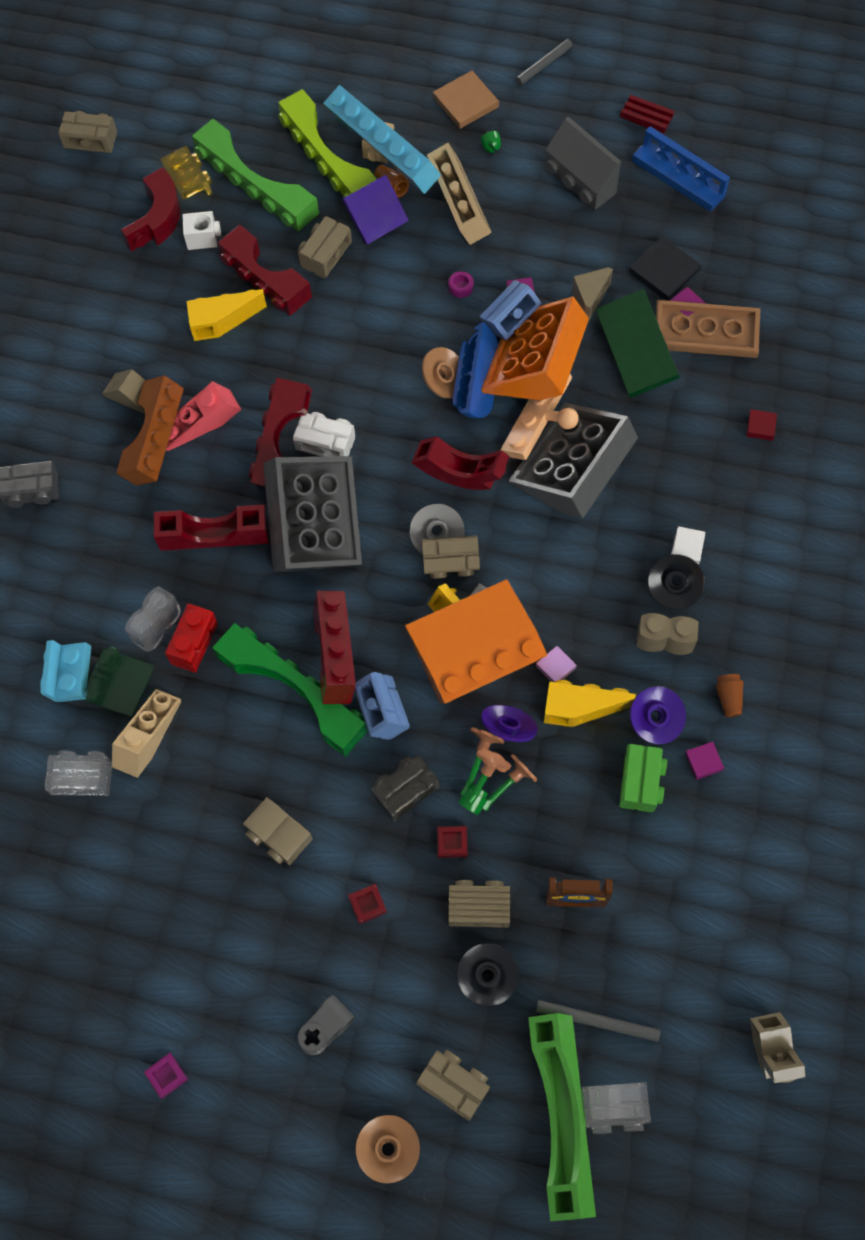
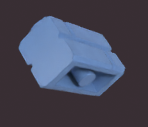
M514 280L479 318L491 328L495 336L507 340L514 333V330H517L542 303L528 285Z
M372 672L356 682L355 693L370 736L390 740L407 730L410 725L398 691L395 689L396 685L393 677L377 672Z

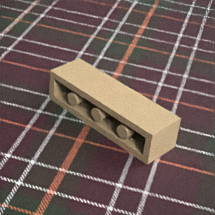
M446 143L427 154L428 159L441 174L437 180L458 228L468 243L471 245L492 233L462 164L450 144Z

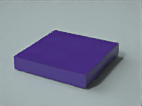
M386 175L342 198L365 245L409 221Z

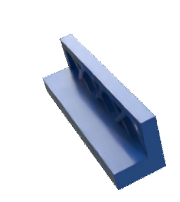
M651 126L646 130L644 143L633 154L632 162L711 212L726 196L730 177ZM652 139H654L655 141H657L658 144H659V146H657L656 144L652 143ZM672 152L677 154L679 159H677ZM692 164L698 168L699 172L693 168ZM712 177H713L714 179L718 180L719 182H721V184H720V185L716 184V183L713 181Z

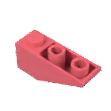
M212 381L179 409L166 450L170 451L223 426L241 411L231 390Z

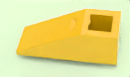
M263 289L187 301L189 324L194 341L221 337L266 308Z
M566 680L549 682L544 723L574 727L631 708L636 694L629 693L628 690L622 688L605 690L594 684L577 686L572 685L571 682Z

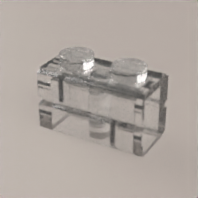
M67 750L59 751L58 755H49L44 785L45 790L51 795L109 796L112 762L108 756L99 751H89L87 756L76 755L75 752Z
M646 1082L581 1088L586 1129L592 1128V1134L612 1133L611 1127L624 1126V1132L644 1131L643 1124L651 1123Z

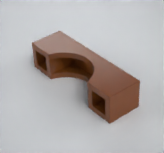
M165 375L144 381L137 403L145 410L144 424L137 438L123 450L116 472L117 475L136 486L157 481L184 390L183 387Z

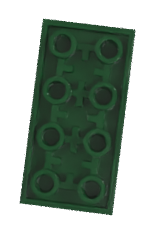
M644 289L596 308L630 398L680 378Z

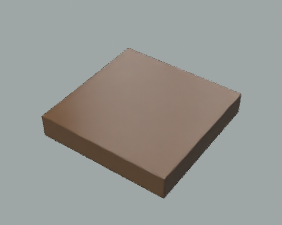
M473 71L433 91L434 100L459 129L499 107V100Z

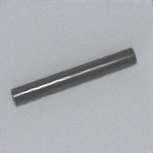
M569 39L563 41L515 78L516 83L522 86L573 46L572 42Z

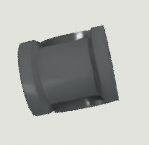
M334 995L330 996L318 1008L312 1018L299 1031L298 1042L303 1052L308 1055L315 1056L322 1053L335 1038L340 1036L350 1026L356 1017ZM309 1033L313 1036L319 1033L318 1040L320 1043L318 1045L311 1043L307 1046L308 1040L306 1036Z

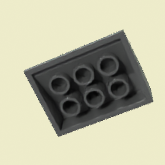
M564 403L559 412L564 408L574 409L579 416L577 425L572 429H564L558 422L551 421L537 440L527 460L521 462L509 479V483L561 513L583 519L638 439V436L628 416Z
M352 456L275 457L263 463L273 572L362 565Z

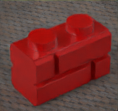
M187 604L165 652L170 664L191 672H197L212 638L211 634H214L218 625L212 611Z

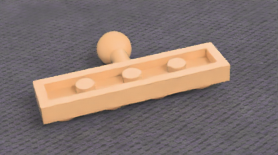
M571 374L569 375L564 392L572 379ZM562 395L544 400L529 399L500 450L504 451L509 457L527 460L548 421L558 422L564 429H572L578 423V413L572 408H564L560 412L554 411Z

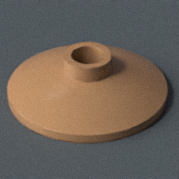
M438 347L429 351L422 362V374L427 386L433 393L442 398L450 399L453 398L459 356L448 348Z
M393 1115L379 1116L369 1121L361 1130L356 1142V1157L360 1168L369 1178L380 1183H395L406 1178L414 1170L420 1155V1143L413 1127L404 1119ZM386 1143L394 1145L395 1150L391 1156L383 1154L382 1148Z

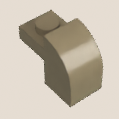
M778 1012L750 1018L753 1042L765 1078H771L774 1083H790L795 1079L806 1077L804 1064L793 1050L791 1027L782 1014Z

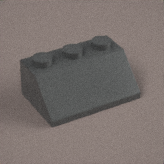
M570 117L566 118L545 150L544 166L550 174H554L560 179L567 189L575 192L583 203L596 210L616 195L621 161Z

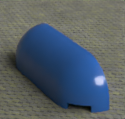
M484 322L474 328L477 331L472 335L468 343L464 341L461 346L453 392V405L459 413L474 419L486 417L492 410L494 400L493 394H484L481 388L499 344L491 328Z

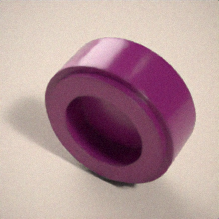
M459 271L450 276L448 289L453 296L464 298L473 291L474 281L469 273Z

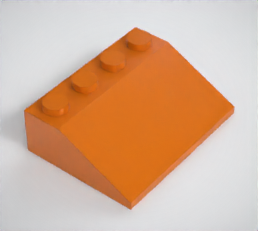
M569 297L539 306L517 330H514V333L507 340L500 339L481 391L484 394L544 400L563 395L589 317L576 299Z
M507 579L405 625L437 699L442 704H446L548 656L536 628Z

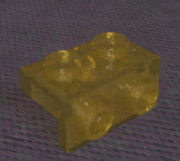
M187 146L160 159L183 200L203 189L208 196L212 195L209 185L213 184L209 174L206 170H200L202 163L196 153L191 154Z

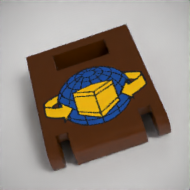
M549 877L546 889V906L606 908L613 893L612 879H605L602 889H600V881L562 879V882H557L556 884V877Z

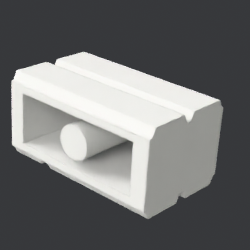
M318 412L307 413L306 416H301L293 436L295 450L322 457L349 456L350 449L355 440L354 425H351L345 419L339 418L335 421L327 419Z

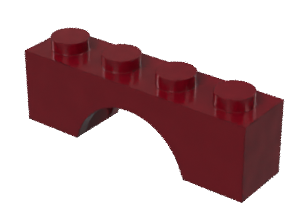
M241 225L237 226L218 242L219 257L222 262L228 267L232 266L241 279L251 282L256 290L263 289L264 295L271 299L273 305L279 311L284 310L291 316L312 298L310 283L293 268L284 271H269L257 264L260 256L257 238Z
M276 378L275 384L271 385L268 396L269 400H271L269 410H265L262 418L263 434L262 437H258L256 442V452H258L256 463L253 462L249 471L252 484L266 488L263 463L275 457H282L279 449V438L283 428L291 420L307 415L313 391L308 384Z
M264 505L237 506L232 513L217 518L195 517L182 510L154 512V538L160 551L269 544L268 516Z
M317 591L313 618L315 634H319L321 647L320 687L322 704H351L356 683L345 591Z

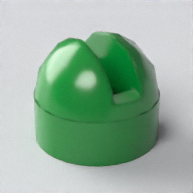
M490 131L480 138L485 151L494 153V149H500L501 138L499 132Z

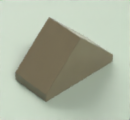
M609 267L574 276L573 295L589 317V320L611 284L613 269Z
M133 369L115 373L103 391V396L145 414L144 408L137 403L143 383L146 380Z

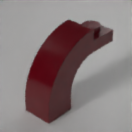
M164 167L142 179L146 193L153 201L150 211L142 218L121 229L125 243L131 252L138 247L144 246L152 239L157 246L160 245L173 233L178 224L180 202L174 182Z
M438 436L420 441L411 463L426 474L442 482L465 489L488 490L491 489L495 480L501 479L504 475L509 455L502 450L485 455L466 454L454 449Z

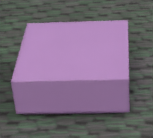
M558 646L547 654L548 656L536 663V667L550 682L565 679L577 666Z

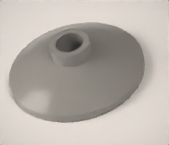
M431 504L423 507L415 514L410 525L411 541L421 554H423L422 539L464 536L465 533L460 515L453 508L444 504ZM435 525L441 526V534L434 535L432 528Z

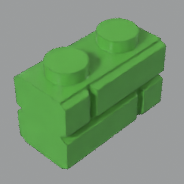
M635 744L627 745L620 793V808L654 812L657 804L663 803L664 787L659 786L660 776H665L667 769V759L662 758L663 749Z

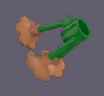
M471 728L470 731L480 741L477 746L476 759L467 783L460 793L462 798L458 803L472 813L479 815L482 809L488 811L492 803L514 782H519L523 777L536 782L537 778L512 754L510 757L514 761L515 769L509 774L510 777L487 799L488 792L482 789L487 778L492 776L495 769L506 772L510 770L511 765L500 754L489 750L492 743L504 744L502 738L484 730ZM481 761H483L484 766L481 770L482 775L478 780L477 784L475 785L473 783L477 775L478 769L480 767Z

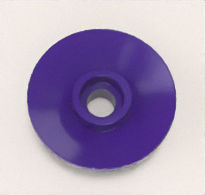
M659 686L650 687L640 692L633 700L630 708V721L635 733L644 741L651 744H666L676 739L683 731L686 723V710L681 698L672 690ZM652 711H656L658 713L659 717L657 721H653L651 719Z
M489 706L483 711L481 716L484 727L505 741H529L536 736L538 731L537 723L530 715L511 706Z

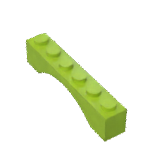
M303 89L278 102L280 110L278 118L283 127L290 129L295 142L302 144L308 158L315 160L323 176L327 175L333 189L336 192L340 191L343 198L376 180V177L369 169L345 162L325 146L317 131L316 104Z

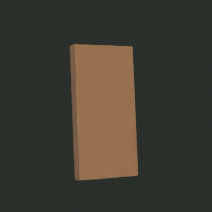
M657 300L655 317L669 351L758 357L760 308ZM680 310L692 311L693 313L690 316H686Z

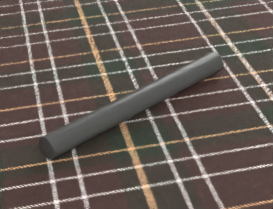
M538 1000L537 1013L545 1015L555 1013L571 1015L574 1022L658 1042L660 1038V1029Z

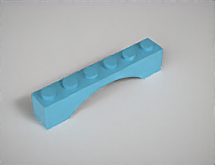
M339 85L323 103L336 119L369 143L424 194L441 176L428 158L342 86Z

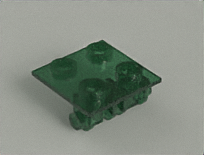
M109 646L108 649H103L87 682V688H85L86 699L83 700L133 717L155 666L118 653V649Z

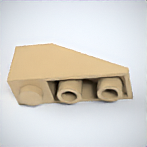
M156 689L113 742L112 767L138 778L153 758L181 703V699Z

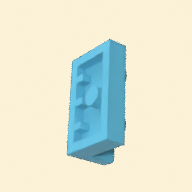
M54 640L47 641L46 651L43 656V675L40 681L41 694L55 702L86 699L91 645L86 642L60 645Z

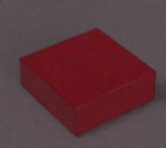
M751 409L746 437L773 441L777 413Z
M467 826L437 827L438 858L468 857Z
M376 883L348 895L359 925L387 913Z

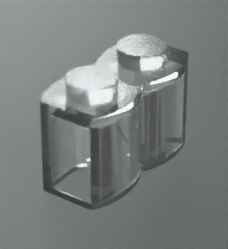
M160 586L148 593L143 601L142 608L133 613L126 623L125 631L132 643L147 652L153 650L160 643L164 630L171 627L180 614L181 608L175 596Z

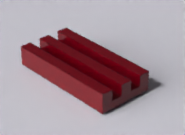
M630 94L628 102L626 101L624 108L621 110L620 118L647 128L651 126L660 133L665 134L675 111Z

